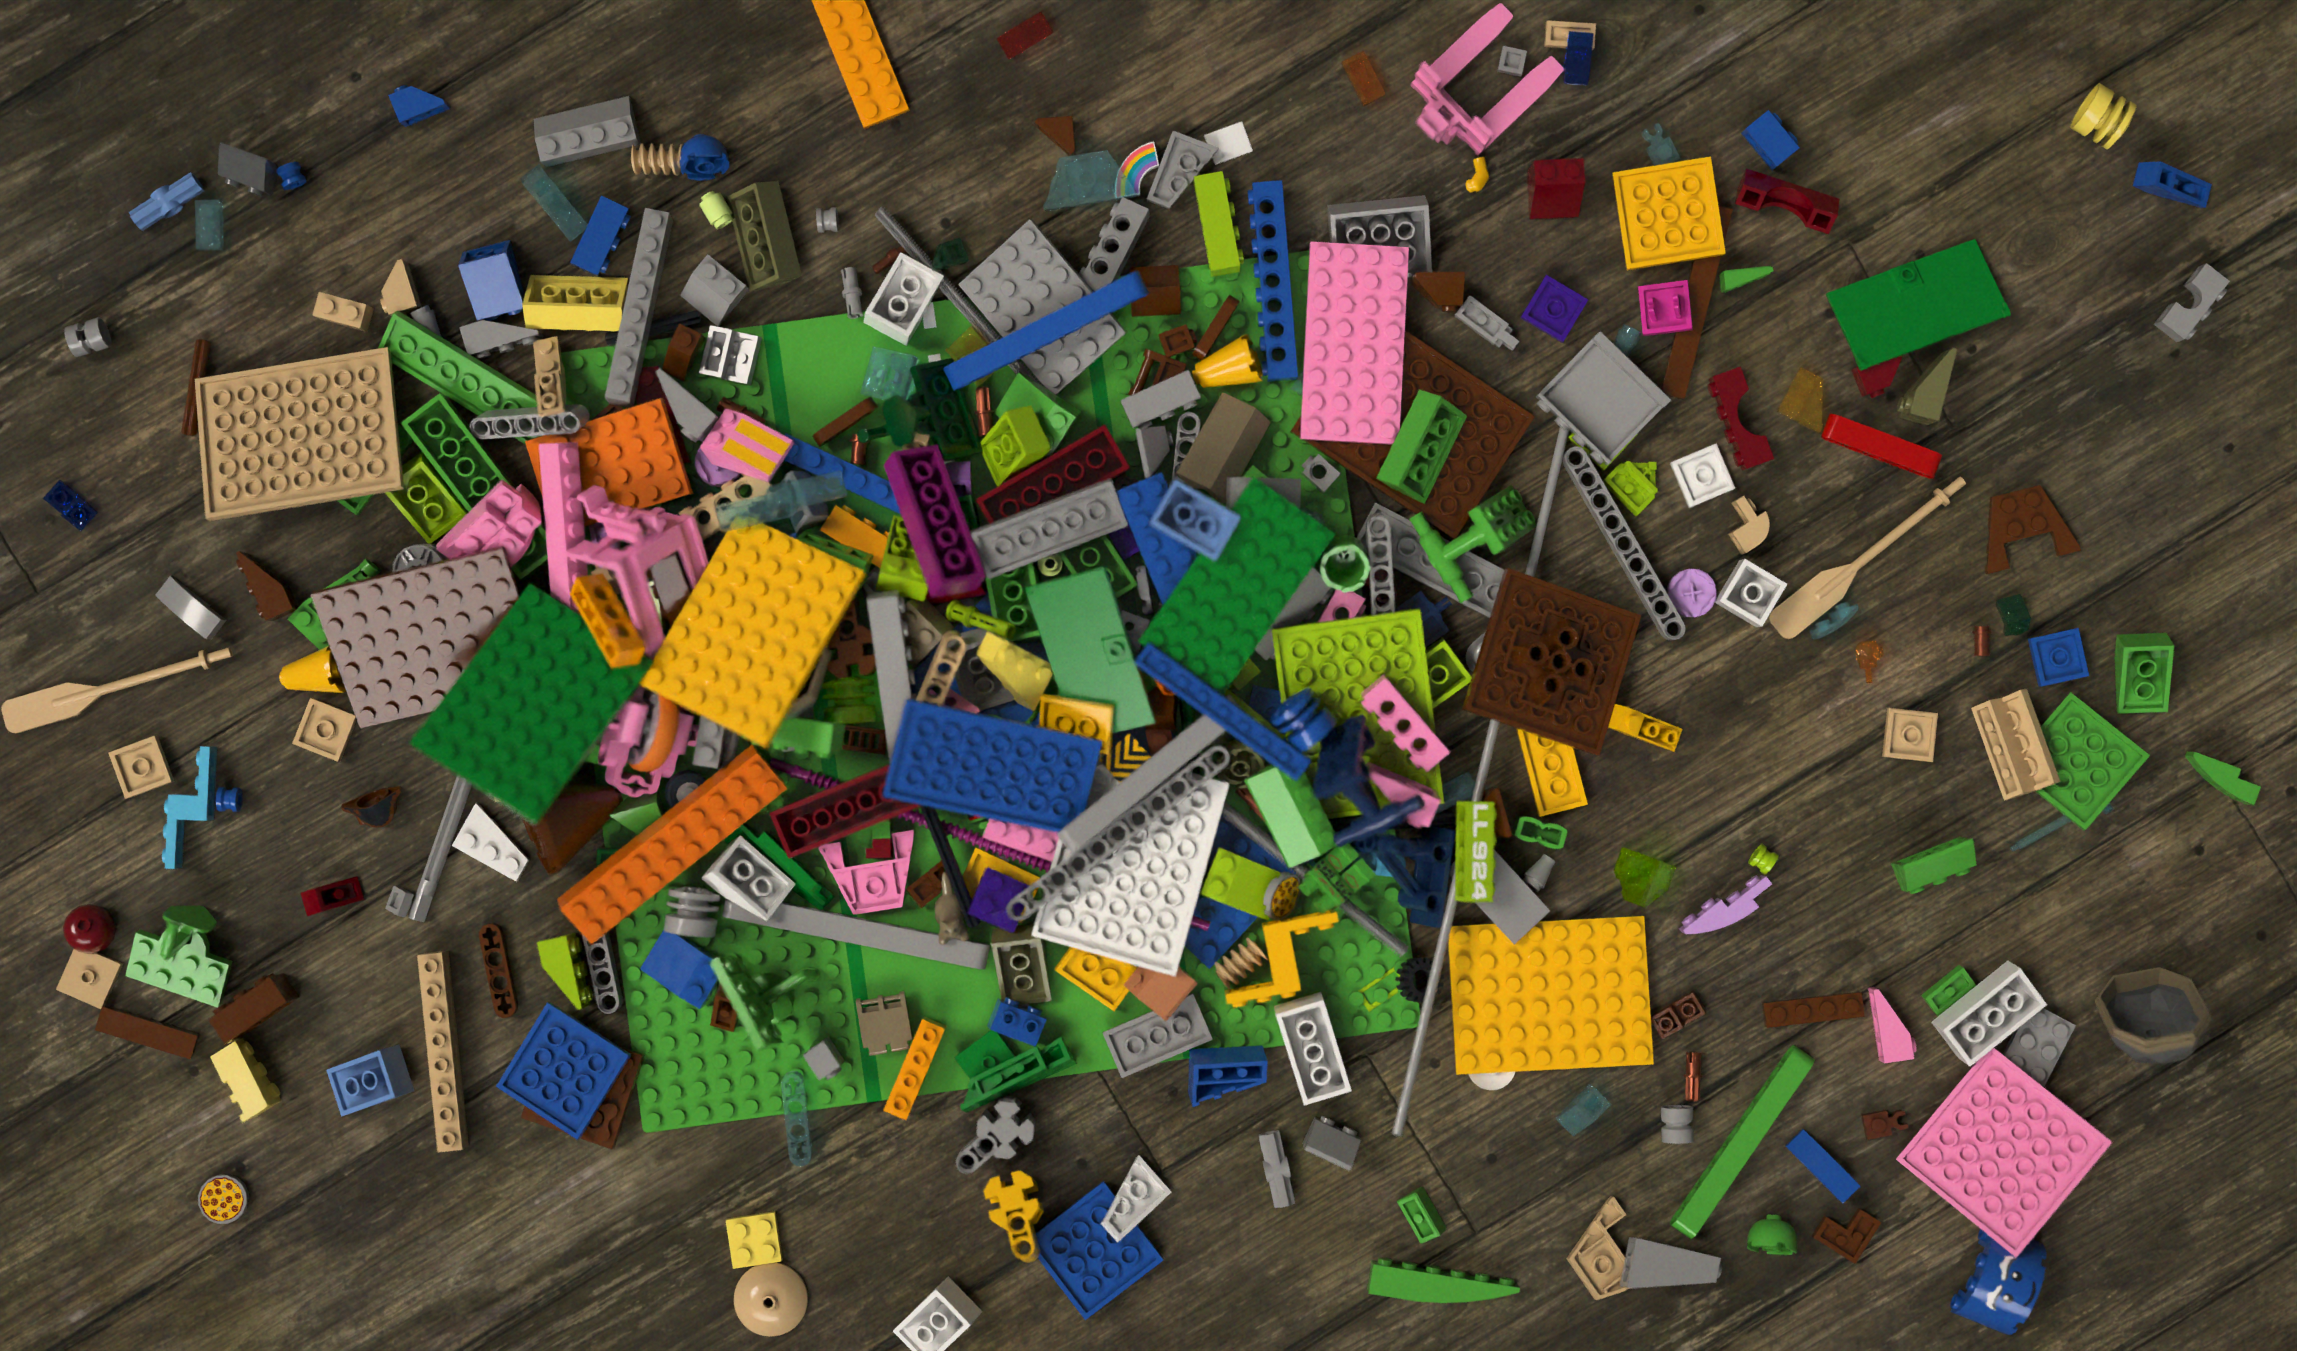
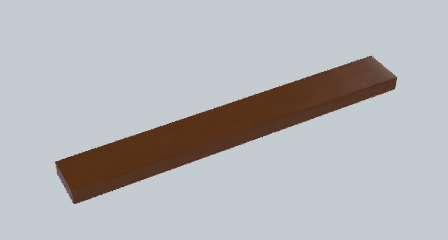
M1719 206L1725 242L1733 209ZM1721 256L1693 260L1688 280L1693 330L1675 332L1661 386V391L1667 396L1685 399Z

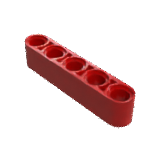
M1829 414L1821 438L1828 442L1929 479H1934L1942 458V454L1835 414Z

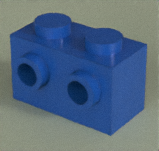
M1006 997L1005 1000L998 998L987 1024L988 1028L1036 1047L1047 1020L1041 1014L1042 1010L1030 1005L1027 1009L1018 1006L1019 1001Z

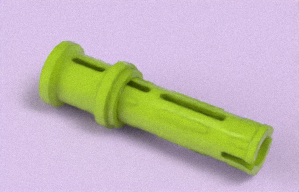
M958 600L951 601L946 610L947 620L961 622L967 628L975 626L1007 639H1011L1015 634L1016 627L1014 624L983 614L977 607L962 605V602ZM987 622L995 624L996 627L987 624Z

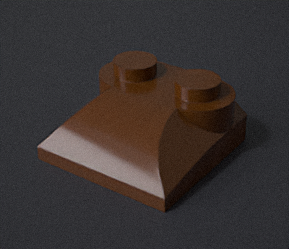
M1491 787L1484 789L1481 801L1494 802L1497 812L1496 820L1494 821L1496 838L1512 836L1499 788Z

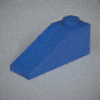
M2139 162L2133 187L2149 194L2200 208H2206L2212 185L2163 162Z

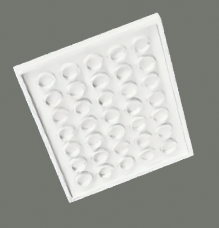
M1099 753L1085 810L1119 784L1116 778L1100 762V759L1105 754ZM1177 769L1174 773H1172L1163 782H1161L1158 786H1156L1153 790L1146 794L1142 799H1140L1137 803H1135L1132 807L1125 811L1116 820H1118L1120 817H1122L1124 814H1126L1128 811L1134 808L1137 804H1139L1141 801H1143L1145 798H1147L1149 795H1151L1153 792L1159 789L1162 785H1164L1166 782H1168L1182 770ZM1192 773V777L1195 780H1201L1204 778V776ZM1210 779L1039 909L1032 936L1176 976L1230 784ZM1177 781L1173 784L1172 791L1175 795H1182L1185 792L1186 787L1183 782ZM1161 796L1154 798L1152 801V806L1157 811L1162 810L1166 805L1165 799ZM1141 811L1136 812L1132 817V821L1136 826L1142 825L1146 820L1145 814ZM1116 827L1113 830L1112 836L1116 841H1121L1125 838L1126 832L1123 827ZM1060 838L1050 871L1072 855ZM1096 842L1093 845V853L1096 856H1101L1105 853L1106 847L1104 843ZM1082 857L1074 859L1073 867L1076 871H1081L1085 868L1086 862ZM1057 872L1053 876V882L1056 886H1062L1066 881V877L1062 872ZM1044 890V893H1043V896H1042V900H1043V899L1045 898V896H1046L1045 890Z

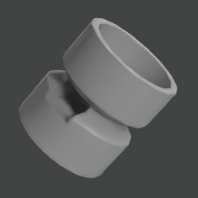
M101 317L85 321L84 326L81 323L65 327L67 345L75 357L90 354L92 349L100 351L111 347V336Z
M1661 1106V1120L1666 1123V1125L1661 1127V1141L1673 1144L1694 1142V1128L1689 1125L1693 1120V1106Z

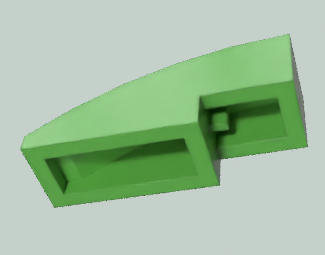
M2186 752L2185 757L2193 768L2213 787L2243 804L2255 805L2261 786L2239 779L2240 768L2197 752Z

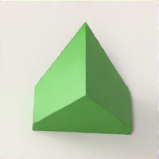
M659 789L653 794L643 793L639 797L628 796L609 816L633 832L640 834L664 815Z

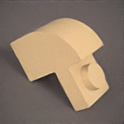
M1742 496L1733 501L1732 505L1744 524L1728 535L1739 552L1745 554L1765 540L1769 532L1770 522L1766 511L1756 515L1755 511L1757 509L1752 500Z

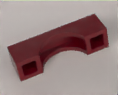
M1746 168L1737 188L1735 204L1756 211H1760L1768 206L1781 207L1796 214L1803 221L1805 227L1829 234L1838 216L1840 199Z
M1741 366L1709 378L1710 383L1707 384L1708 391L1712 398H1716L1718 404L1716 412L1720 421L1724 420L1726 426L1724 434L1727 442L1733 445L1735 451L1733 459L1736 466H1740L1743 471L1773 460L1774 457L1767 437L1750 433L1742 426L1738 418L1739 401L1749 390Z

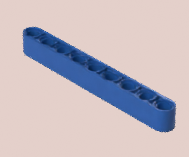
M1135 271L947 365L943 370L953 390L956 391L1149 294V291L1139 271Z

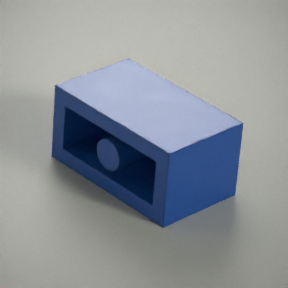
M1768 110L1741 134L1768 167L1774 170L1796 152L1799 146L1797 145L1798 140L1791 132L1787 133L1781 126L1783 123L1779 116Z

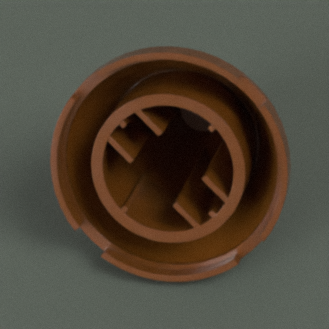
M568 782L537 825L522 817L529 838L534 842L538 851L537 856L548 875L551 876L560 872L611 818L609 814L623 802L621 792L617 788L614 789L612 785Z

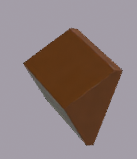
M1178 265L1129 267L1130 274L1139 271L1149 291L1148 295L1131 303L1132 317L1181 315Z

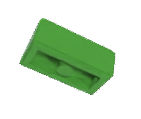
M1423 1187L1397 1200L1398 1205L1421 1244L1441 1236L1446 1230L1445 1224Z

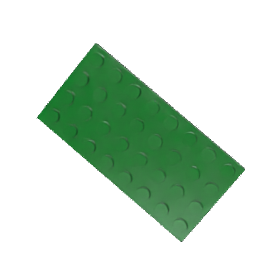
M1255 477L1251 478L1229 510L1241 518L1216 561L1201 553L1198 554L1138 640L1145 647L1148 643L1152 644L1222 696L1335 535Z

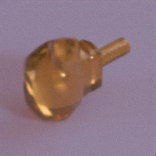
M1868 640L1857 644L1855 654L1859 668L1865 669L1866 683H1872L1871 668L1877 667V660L1884 656V651L1882 647L1878 646L1876 641Z

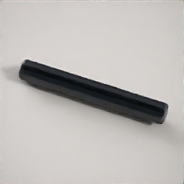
M695 310L652 321L649 337L675 331L679 323L686 327L701 324L700 314ZM619 331L605 333V340L608 346L616 345Z

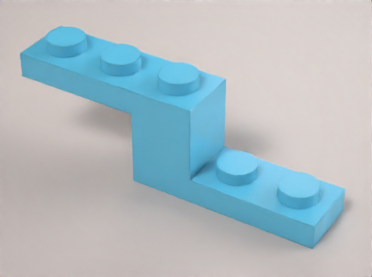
M200 746V751L197 752L196 764L199 766V776H196L195 789L198 790V795L169 794L168 799L165 800L164 811L167 814V824L164 825L163 836L166 838V848L162 852V861L165 863V869L182 868L184 820H214L217 747Z

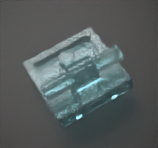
M873 346L860 394L881 400H886L894 395H900L907 400L910 391H913L915 386L909 368L918 365V357Z

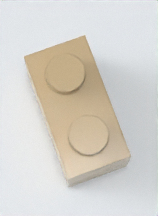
M319 292L312 316L368 332L374 308L366 304Z

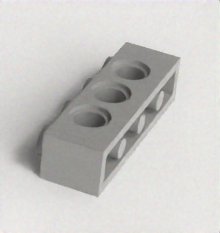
M1124 197L1112 207L1110 212L1112 218L1108 225L1104 224L1099 234L1101 240L1098 246L1094 245L1088 256L1090 262L1087 268L1083 267L1079 273L1093 292L1118 280L1150 217L1148 208ZM1120 223L1130 225L1126 231H1119L1117 229ZM1110 244H1116L1119 247L1114 253L1107 252L1106 248ZM1101 265L1108 268L1104 274H1097L1095 272V269Z

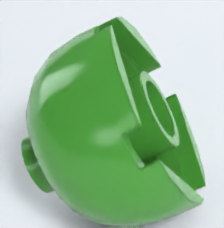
M1766 1215V1219L1758 1220L1750 1228L1747 1237L1748 1250L1759 1253V1248H1762L1763 1251H1767L1766 1254L1793 1255V1253H1797V1234L1789 1223L1781 1221V1216Z

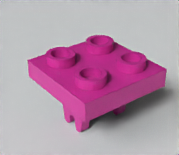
M1688 280L1638 286L1643 336L1693 330Z

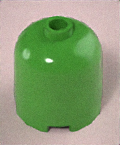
M1344 534L1333 537L1321 554L1320 571L1326 585L1341 590L1344 593L1355 591L1363 586L1370 572L1369 559L1366 548L1354 536Z

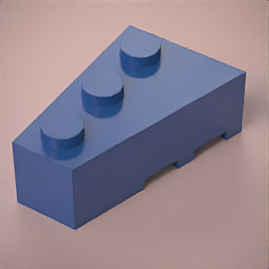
M1263 1046L1189 1049L1188 1093L1192 1107L1200 1105L1199 1102L1213 1097L1215 1100L1221 1098L1222 1094L1233 1090L1239 1092L1267 1082V1058Z

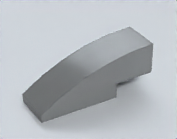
M172 576L166 580L155 595L173 613L205 639L212 640L227 621L210 608L208 603Z

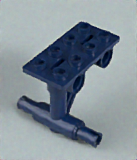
M1363 714L1355 718L1351 717L1345 723L1335 728L1333 727L1321 739L1314 796L1317 799L1322 796L1328 799L1341 793L1346 799H1350L1363 815L1354 820L1350 827L1334 833L1333 839L1340 848L1355 840L1363 841L1376 834H1382L1389 828L1406 821L1408 815L1425 808V801L1420 794H1416L1403 802L1394 801L1383 807L1380 806L1369 780L1371 777L1369 766L1361 757V753L1375 746L1374 738L1365 726L1366 717Z
M1426 827L1423 828L1422 838L1404 839L1397 838L1392 834L1382 833L1363 841L1355 840L1349 843L1360 852L1375 854L1402 889L1398 894V902L1402 907L1411 909V923L1441 928L1444 917L1445 898L1448 892L1447 884L1451 870L1452 849L1455 844V830ZM1396 855L1407 856L1411 860H1416L1413 877Z

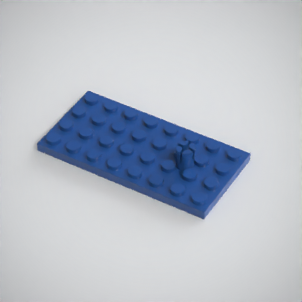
M905 698L883 797L1058 833L1085 811L1102 741L1097 738Z

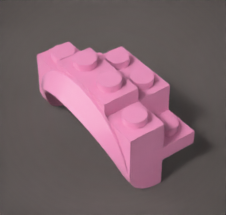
M501 480L436 544V550L450 559L504 546L510 566L512 567L527 551L533 539L535 528L541 523L539 502L522 484L515 489L504 480ZM510 510L509 514L505 519V514Z

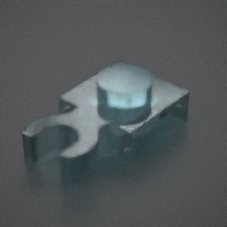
M1658 123L1654 125L1656 130L1655 136H1651L1647 129L1643 130V138L1652 144L1646 150L1654 166L1674 163L1680 159L1670 136L1665 139L1662 138V127Z

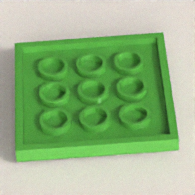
M2070 692L2041 726L2060 782L2035 792L2085 831L2150 755Z

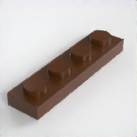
M1860 991L1762 1002L1766 1028L1865 1017L1862 992Z

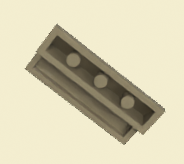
M1221 393L1176 474L1191 488L1205 489L1219 503H1226V477H1241L1271 422L1257 408L1226 393Z

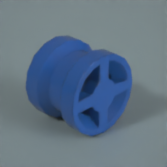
M299 162L287 163L276 169L277 175L282 178L283 182L281 185L284 190L297 188L307 182L305 176L300 172L301 165Z
M219 787L216 793L217 810L226 811L231 809L233 812H240L243 802L241 788L227 790L226 787Z

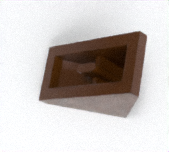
M1062 116L1036 119L1034 122L1035 127L1073 158L1075 156L1073 117Z

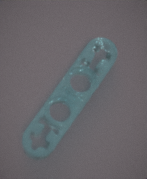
M789 1071L784 1075L781 1082L788 1152L792 1164L802 1167L807 1165L812 1157L805 1081L801 1073ZM790 1078H794L795 1082H799L796 1085V1094L791 1095V1085L786 1084L789 1082ZM792 1101L800 1102L802 1110L798 1113L790 1111L789 1103ZM794 1125H801L804 1127L805 1133L802 1136H795L791 1132V1128ZM801 1142L802 1152L807 1153L804 1155V1159H799V1155H794L798 1151V1143Z

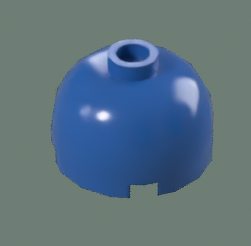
M698 134L686 141L682 146L681 157H679L681 173L683 175L686 173L691 180H711L715 178L713 174L721 171L723 175L729 168L726 148L718 139L712 136Z

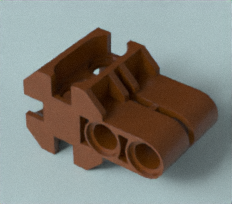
M855 595L827 643L829 650L837 649L839 660L829 661L827 669L840 679L852 678V665H859L860 675L864 676L873 675L877 670L875 654L868 655L866 647L868 644H873L872 631L862 625L859 602ZM852 621L854 630L852 633L846 634L844 625Z

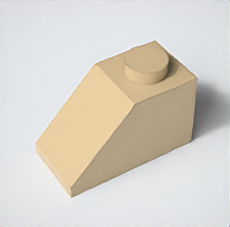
M403 259L397 260L381 290L383 298L380 299L382 308L390 316L397 310L405 315L422 308L408 262Z

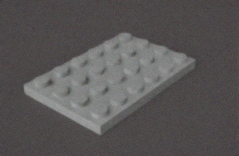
M1029 219L958 284L1002 337L1093 293L1092 289L1032 219ZM1111 313L1021 358V360L1046 389L1058 395L1121 339L1127 331Z

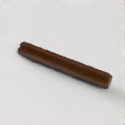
M197 339L195 343L181 430L184 435L195 436L197 432L198 415L195 379L206 376L211 345L208 340Z

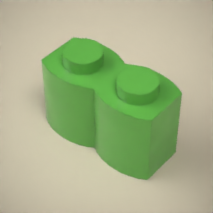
M1518 816L1516 817L1512 834L1516 838L1527 842H1538L1545 847L1561 849L1564 846L1568 831L1557 824L1542 823L1532 817Z

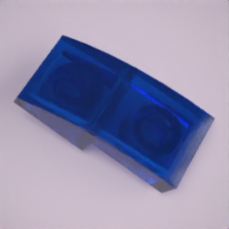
M61 479L43 498L59 511L63 518L80 531L98 513Z

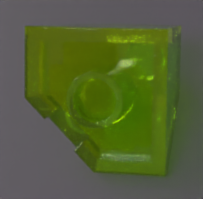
M1624 847L1621 848L1614 867L1615 876L1620 880L1623 889L1621 891L1623 899L1644 908L1648 907L1668 890L1676 870L1675 866Z

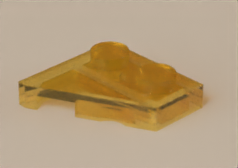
M1802 367L1799 368L1777 412L1816 433H1820L1822 430L1823 378Z

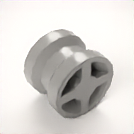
M837 207L830 208V210L816 209L818 233H824L825 230L839 231Z

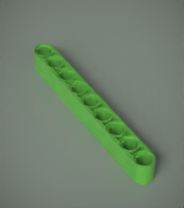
M1792 1045L1786 1051L1672 1217L1670 1226L1689 1239H1693L1813 1066L1815 1061L1813 1057L1795 1045Z

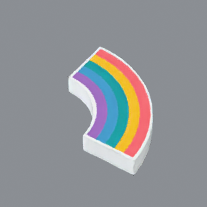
M1154 141L1134 150L1121 165L1115 184L1116 201L1121 200L1122 197L1127 199L1140 196L1142 179L1150 170L1159 167Z

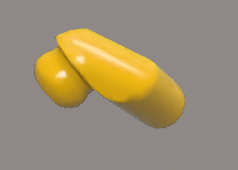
M1485 157L1473 159L1476 173L1465 184L1466 189L1471 193L1482 190L1489 179Z

